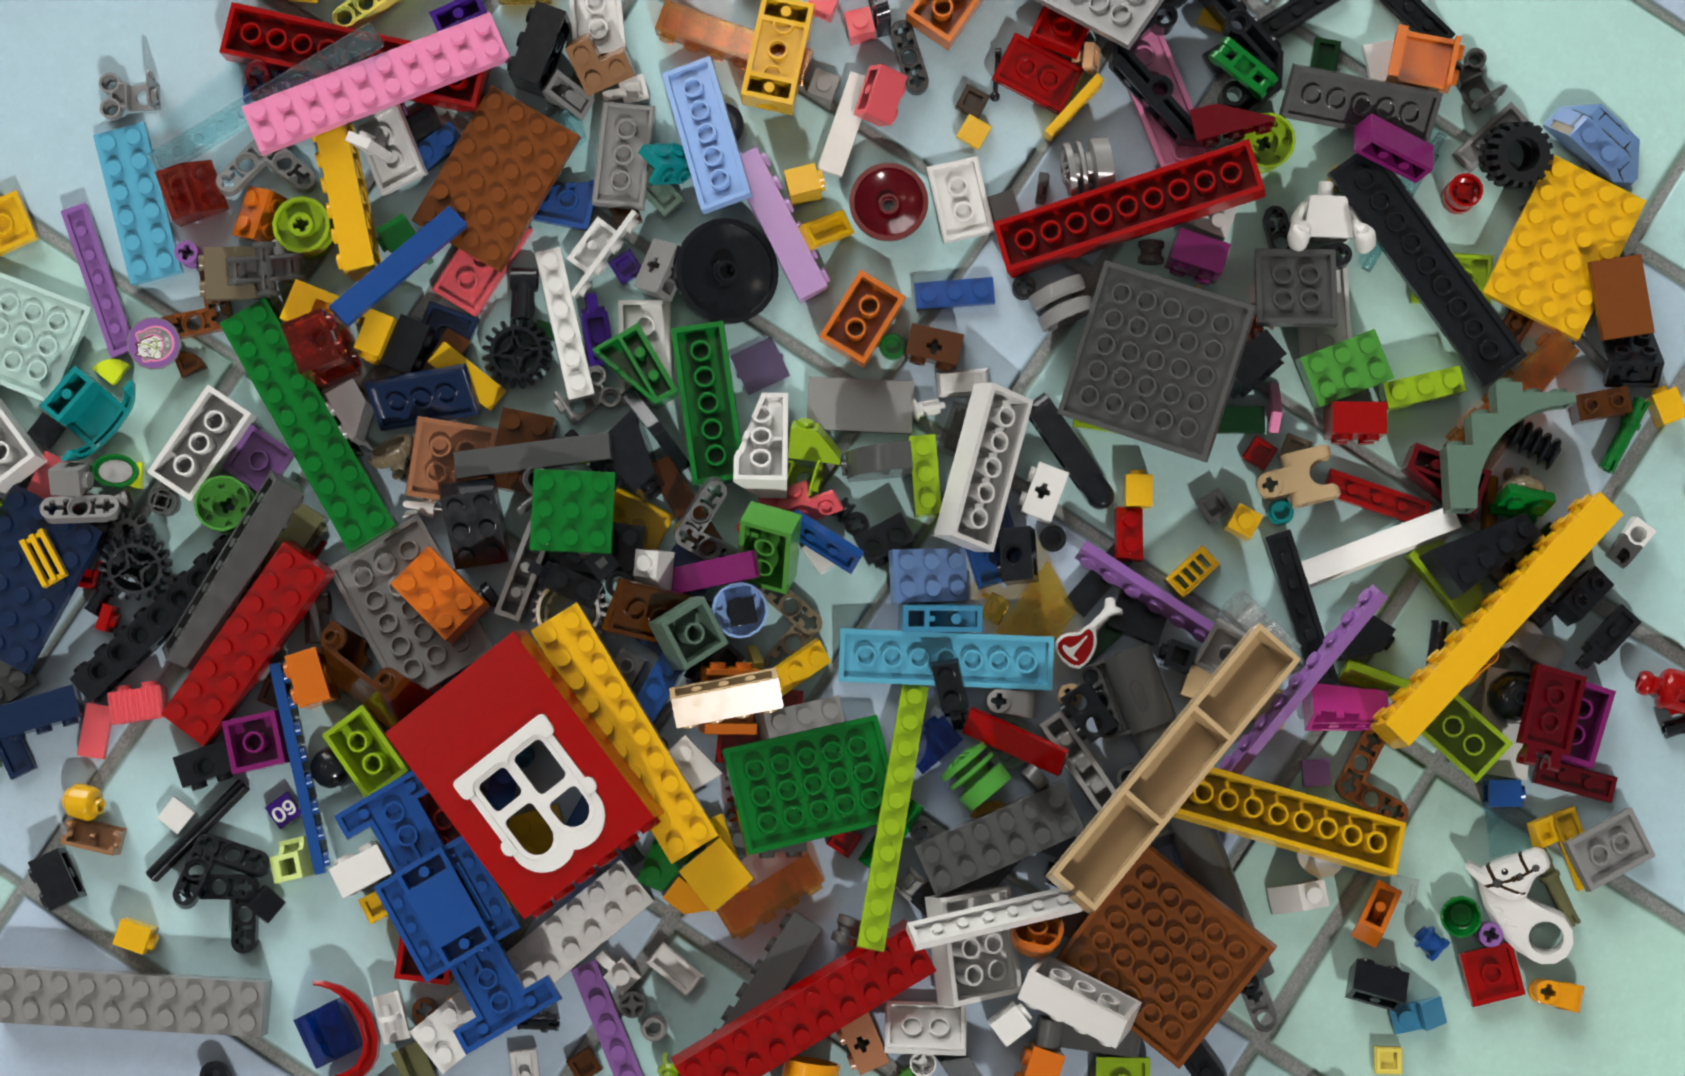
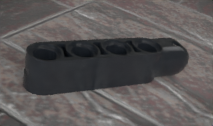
M1046 393L1041 394L1033 401L1029 421L1063 469L1069 472L1068 476L1088 504L1097 510L1108 508L1114 500L1112 487L1104 478L1101 470L1064 417L1057 414L1058 409Z

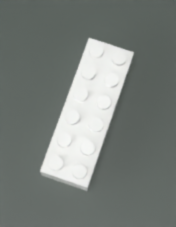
M993 382L974 384L934 536L974 552H994L1034 400Z

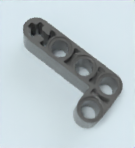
M1046 1015L1037 1016L1034 1039L1036 1046L1049 1049H1060L1062 1047L1126 1057H1139L1141 1038L1132 1030L1129 1031L1115 1049L1100 1044L1098 1039L1088 1034L1078 1033L1072 1026L1064 1022L1055 1021Z

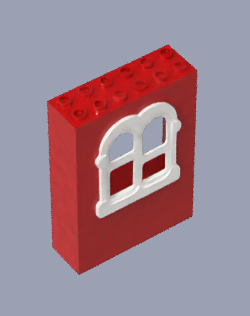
M526 630L511 632L385 732V735L524 919L531 915L537 918L554 906L552 900L555 899L557 902L576 889L573 885L575 882L579 885L592 877L597 872L594 867L598 865L601 868L618 856L617 849L623 851L625 848L630 847L640 839L637 835L639 832H642V834L647 831L649 832L661 822L658 817L665 813ZM536 740H541L565 771V777L544 794L536 790L515 762V757ZM500 768H505L521 788V794L502 810L497 811L480 791V784ZM572 786L579 789L589 804L588 818L583 824L576 827L564 825L550 808L551 803ZM528 803L535 806L553 832L554 840L551 848L540 855H534L526 851L506 825L508 818Z

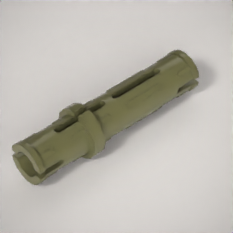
M1549 857L1550 867L1538 877L1539 881L1544 883L1555 908L1564 912L1572 923V927H1574L1576 924L1581 923V920L1559 878L1561 875L1559 870L1555 869Z

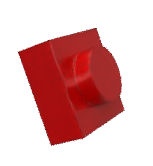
M103 603L95 629L113 633V630L119 626L121 614L119 613L121 608Z

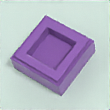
M1329 758L1300 760L1303 787L1331 785Z

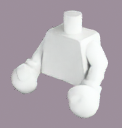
M1331 181L1318 182V195H1310L1305 201L1301 202L1290 218L1291 225L1287 235V242L1291 249L1298 252L1303 251L1309 242L1348 243L1353 238L1355 249L1358 253H1369L1376 246L1375 230L1361 221L1353 208L1348 204L1346 196H1334V184Z

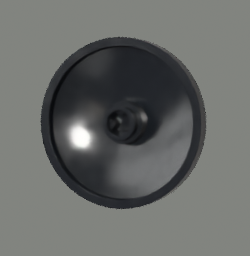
M721 218L705 222L685 237L676 254L674 279L678 293L692 312L709 322L723 321L724 325H731L749 320L764 310L776 291L779 274L774 250L760 231L743 221Z

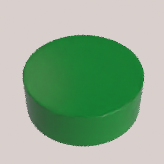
M897 333L886 334L880 342V352L888 360L901 358L906 349L904 338Z

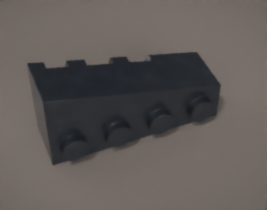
M1525 512L1432 549L1419 556V559L1450 600L1467 592L1542 533Z

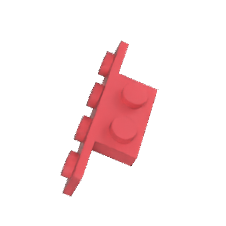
M807 480L788 486L787 498H758V502L790 512H795L798 509L814 520L843 510V505L834 490L809 497L810 485ZM740 523L736 525L738 533L740 530Z

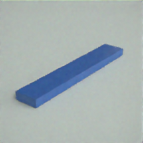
M448 206L329 305L330 311L348 328L468 227L467 223Z

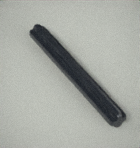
M237 780L146 871L149 879L158 882L193 847L197 838L202 834H206L250 790L249 786L243 780Z

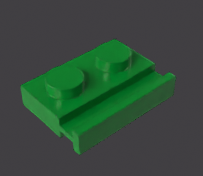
M1508 483L1494 498L1495 502L1488 504L1489 514L1513 518L1526 512L1533 523H1536L1537 517H1542L1556 503L1555 493Z

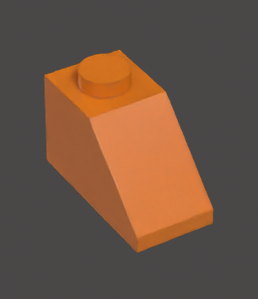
M1377 880L1351 936L1376 948L1384 935L1403 891Z

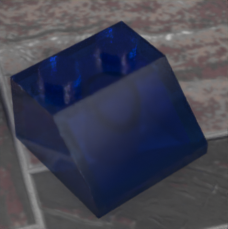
M341 997L293 1020L316 1069L363 1046V1038L346 1002Z

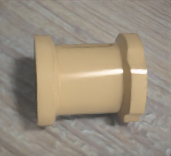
M1065 684L1059 688L1057 700L1060 705L1062 704L1060 698L1066 694L1064 690L1071 691L1077 687L1076 684ZM1077 694L1073 696L1075 699L1074 702L1071 701L1073 707L1079 705L1083 695Z

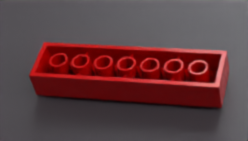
M284 541L161 715L202 746L214 743L223 731L222 721L232 719L336 572L295 541Z

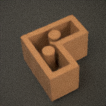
M591 33L566 43L565 51L587 97L635 76L636 68L625 46L601 56Z

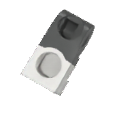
M1630 517L1624 529L1605 553V556L1624 569L1657 531L1639 517Z

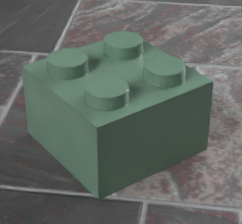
M704 596L690 597L648 623L672 670L686 671L728 644Z

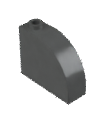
M911 441L875 444L847 451L846 460H841L842 476H848V482L911 477L913 470Z

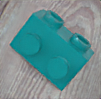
M677 143L643 144L638 152L655 169L648 180L651 185L683 184L691 175L683 147Z

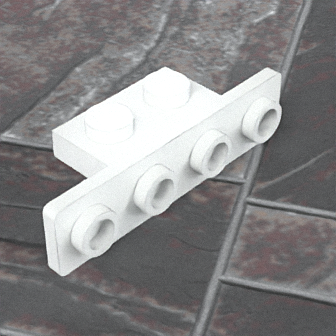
M632 209L617 230L597 216L567 257V260L585 272L584 276L570 293L571 296L578 299L580 296L585 297V294L590 291L592 287L591 280L595 275L600 276L608 265L605 261L611 253L615 255L624 243L621 240L627 232L631 234L637 227L639 214Z

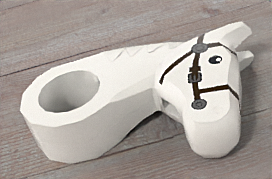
M1540 847L1529 848L1498 857L1483 866H1479L1470 860L1465 864V869L1478 882L1483 905L1492 923L1500 926L1504 939L1514 949L1539 964H1556L1569 955L1574 945L1572 923L1564 912L1540 903L1527 895L1535 878L1543 874L1550 867L1549 856L1544 849ZM1540 922H1551L1561 929L1563 936L1556 946L1541 948L1531 941L1529 937L1531 928Z

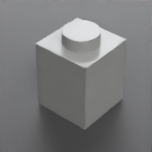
M59 462L48 469L51 496L81 497L92 489L94 477L92 472H90L89 463Z

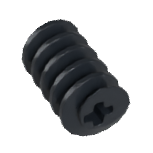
M1522 420L1504 433L1501 443L1507 438L1510 439L1508 448L1518 444L1517 453L1520 454L1525 449L1528 450L1526 459L1529 460L1532 456L1536 455L1535 464L1537 465L1545 460V470H1548L1553 465L1561 451V439L1555 438L1551 441L1552 434L1550 432L1542 436L1543 429L1537 427L1533 430L1534 424L1531 421L1524 425V420Z

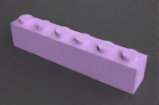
M757 147L741 154L753 197L746 200L766 239L771 244L797 300L802 304L828 291L827 282L830 281L824 267L819 269L815 262V259L818 258L816 251H810L798 229L802 224L800 221L795 223L791 215L795 212L788 198L783 199L780 193L783 187L777 175L771 176L768 170L771 164L765 152L760 154Z

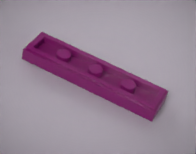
M751 550L674 567L671 590L689 593L759 578L757 553Z

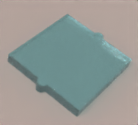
M1506 807L1503 810H1486L1490 858L1502 857L1533 848L1526 824L1532 821L1531 808L1512 809L1511 807Z

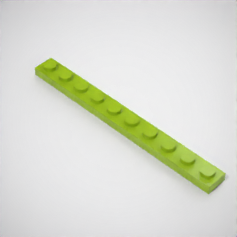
M901 684L856 945L859 948L884 952L929 690V687Z

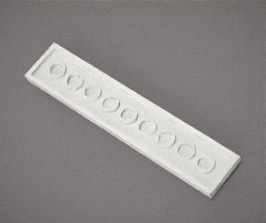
M620 859L506 952L525 988L547 975H550L555 983L652 904L654 899ZM460 990L409 1033L439 1071L444 1074L466 1056L453 1030L474 1019L476 1015L462 990Z

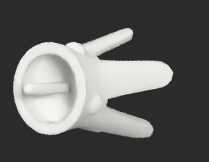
M407 496V501L403 502V506L417 510L406 511L402 518H412L419 514L421 517L434 519L436 510H442V508L436 507L437 500Z

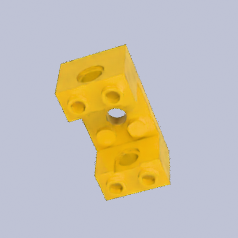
M761 0L741 90L742 105L793 116L799 92L798 80L807 41H810L815 19V4L799 0ZM775 44H780L784 46L785 53L782 56L776 57L771 54V47Z
M295 279L280 319L286 323L285 328L291 330L292 333L306 338L307 334L315 337L326 310H328L329 314L334 315L330 311L329 305L340 296ZM370 309L354 322L362 326L354 348L360 351L359 357L363 358L364 361L379 366L398 322L394 317Z

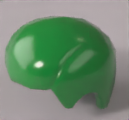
M1465 896L1451 897L1443 904L1440 920L1442 926L1450 935L1458 938L1470 937L1481 926L1482 912L1480 906L1473 899Z

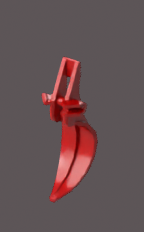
M313 981L314 986L330 989L351 1007L359 1023L363 1038L362 1053L356 1066L335 1076H366L374 1068L380 1052L381 1036L375 1016L369 1006L355 992L345 986L329 981Z

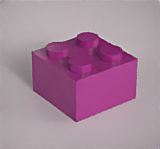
M1180 228L1173 239L1164 268L1169 269L1170 274L1178 277H1184L1185 275L1193 277L1195 282L1202 285L1215 284L1222 274L1231 244Z
M271 710L222 721L232 774H243L290 763L279 710Z

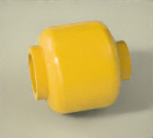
M77 783L65 791L62 798V806L68 816L91 821L103 812L105 800L99 788Z

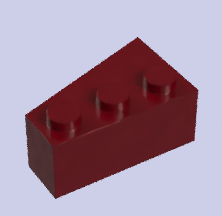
M1415 443L1408 449L1401 472L1443 505L1439 451ZM1482 469L1478 486L1477 509L1470 514H1456L1466 524L1475 519L1492 472L1488 469Z

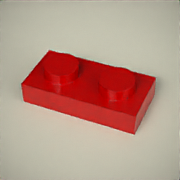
M1116 507L1114 509L1115 559L1118 561L1141 562L1143 560V508Z

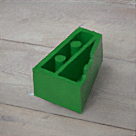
M638 323L592 349L595 357L632 387L655 409L679 397L678 389Z

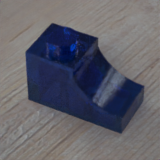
M934 715L923 724L925 730L922 734L926 739V748L922 759L915 766L921 774L928 771L964 740L943 715L939 718Z

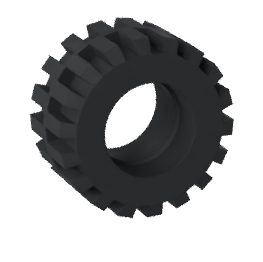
M1529 121L1508 122L1499 124L1498 127H1493L1490 130L1491 134H1486L1483 138L1485 144H1480L1479 150L1482 151V156H1478L1479 162L1483 161V166L1480 167L1481 171L1487 172V180L1494 181L1493 184L1498 187L1525 188L1537 184L1538 179L1543 180L1546 176L1544 171H1549L1552 166L1548 164L1549 160H1553L1554 154H1550L1553 144L1547 142V139L1550 138L1549 135L1541 133L1543 128L1539 125L1534 126V123ZM1515 140L1521 145L1524 153L1523 162L1517 170L1511 166L1508 159L1509 147Z

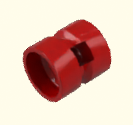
M1462 173L1455 176L1442 190L1441 203L1449 213L1455 215L1468 212L1482 198L1483 185L1480 179L1470 173Z

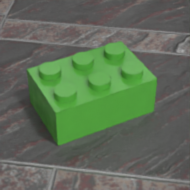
M1375 329L1295 360L1314 409L1394 379Z
M754 501L750 502L740 520L738 553L751 550L756 551L760 577L740 582L787 594L797 575L802 522L801 514Z

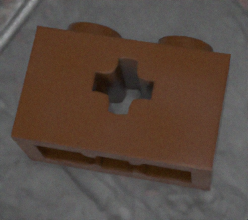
M912 323L905 358L910 359L909 362L915 365L925 366V362L935 364V368L942 371H951V368L956 369L964 334ZM932 343H936L937 348L940 350H937L935 354H931L930 349L926 347H931Z
M1628 386L1576 395L1577 402L1568 409L1572 425L1624 416L1633 412Z

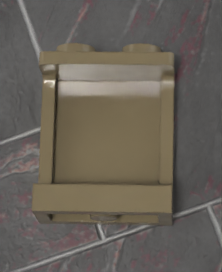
M252 246L203 247V255H198L199 271H204L205 281H199L200 297L206 298V304H211L212 301L261 300L264 298L256 297L255 293L258 291L257 284L243 286L227 285L230 277L229 265L225 262V258L255 256V249ZM263 251V254H264V262H265V261H266V256H265V251ZM266 277V288H268V280H267V277Z

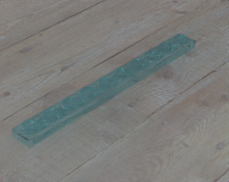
M368 22L149 152L147 156L161 176L165 177L249 127L241 108L242 106L355 64L384 47V43L371 23Z

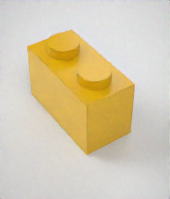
M815 163L784 170L785 184L793 207L822 200V192L826 191L822 170H816Z

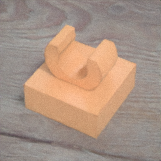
M1085 42L1084 51H1080L1078 58H1072L1071 61L1082 67L1088 75L1099 74L1101 49L1095 42Z

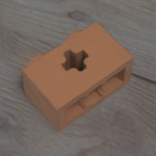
M870 1012L836 1031L842 1046L847 1044L851 1054L847 1055V1059L853 1071L858 1069L859 1074L862 1075L890 1063L888 1054L884 1053L883 1042ZM860 1036L863 1040H869L864 1050L860 1046L855 1047L857 1038Z

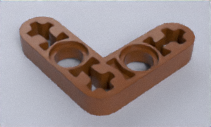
M199 271L200 280L205 281L204 271ZM204 297L205 308L167 315L161 318L168 320L174 326L181 325L179 320L182 319V327L185 332L182 333L180 328H177L181 339L223 331L219 323L215 321V318L219 317L218 309L212 308V305L220 306L221 313L227 316V318L233 316L231 301H212L211 304H206V298ZM192 317L201 318L202 324L197 330H190L188 327V322Z
M1362 731L1335 781V791L1340 797L1368 812L1391 818L1392 813L1386 809H1382L1381 813L1378 812L1384 805L1385 798H1387L1388 801L1385 805L1394 808L1397 805L1399 806L1398 811L1401 813V816L1394 817L1393 819L1404 822L1408 817L1406 804L1365 782L1384 747L1385 741L1376 735V739L1379 742L1370 746L1368 751L1373 752L1371 756L1365 751H1360L1359 748L1360 746L1363 748L1367 747L1369 740L1366 736L1367 734L1372 735L1374 731ZM1357 755H1362L1367 760L1366 768L1361 771L1353 766V759ZM1348 769L1354 774L1361 775L1360 780L1354 777L1351 782L1354 790L1344 793V787L1341 783L1343 781L1348 782L1352 776L1347 774ZM1370 791L1375 792L1378 796V803L1374 807H1369L1364 802L1366 793Z

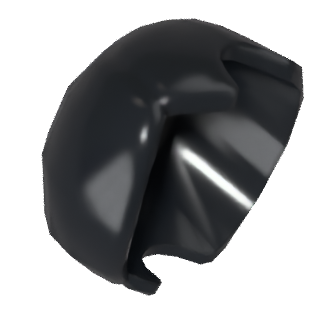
M329 746L318 751L311 761V776L320 786L335 788L342 785L349 777V774Z

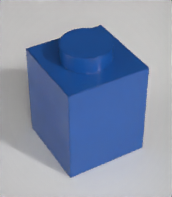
M1482 780L1483 806L1522 807L1526 791L1525 786L1521 784V780Z

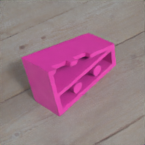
M1317 683L1303 699L1305 731L1372 730L1369 726L1375 721L1373 719L1375 713L1382 707L1387 708L1389 706L1388 693L1377 688L1363 689Z

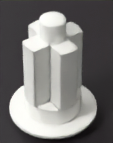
M938 398L917 402L916 399L912 400L913 416L917 422H919L920 417L941 414L940 409H944L946 406L944 402L939 403Z

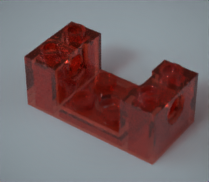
M319 308L280 324L299 374L321 390L361 375L359 367L362 366L361 359L357 352H352L349 344L353 342L352 336L347 327L343 328L338 322L335 323L331 313L327 314L322 308Z

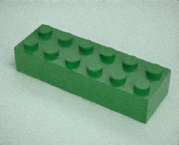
M717 321L671 328L694 488H701L703 483L711 477L721 478L725 484L734 483V455L742 441L724 322Z

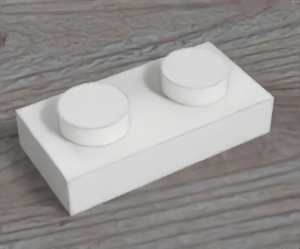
M360 130L359 134L348 131L345 141L364 153L389 163L393 153L385 149L386 144L375 139V136Z

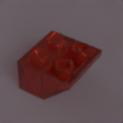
M212 160L182 162L155 172L172 221L180 227L230 209L226 197L218 190L216 184L218 175Z

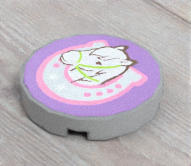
M148 317L138 321L130 329L127 338V349L131 358L138 365L150 370L164 369L172 365L182 348L181 336L177 328L168 320L159 317Z

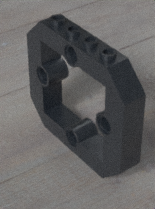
M1164 0L1132 47L1150 32L1160 36L1170 33L1178 18L1177 9L1188 0ZM1198 0L1220 24L1224 37L1228 36L1278 77L1275 85L1269 86L1266 90L1267 94L1262 100L1253 97L1249 90L1236 80L1226 83L1218 95V104L1258 112L1282 88L1284 52L1281 49V44L1275 37H1270L1266 33L1262 22L1258 18L1252 17L1248 13L1246 5L1242 0ZM1164 15L1168 18L1169 22L1161 23L1158 21L1157 16ZM1231 21L1239 22L1242 29L1232 27ZM1110 40L1108 68L1177 145L1203 147V145L1197 146L1190 116L1172 97L1174 85L1171 79L1165 75L1154 76L1131 50ZM1258 74L1252 78L1257 83L1262 80ZM1153 87H1161L1165 95H1156ZM1227 93L1236 94L1238 101L1233 102L1229 100Z

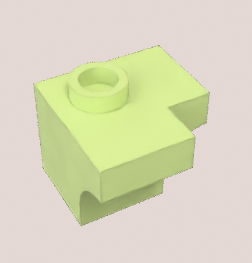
M306 836L280 841L278 855L269 858L274 884L315 875Z

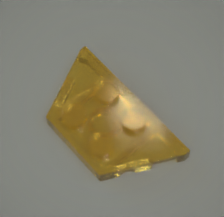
M1048 561L1038 572L1039 582L1029 585L995 634L1054 636L1055 643L1076 613V610Z

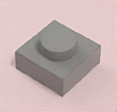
M816 68L807 95L832 103L841 77Z

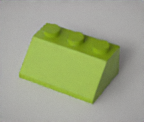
M365 704L359 706L322 734V737L364 797L371 795L410 771Z

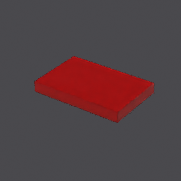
M1015 32L991 80L1059 115L1064 110L1084 69L1044 47L1028 42L1027 38Z

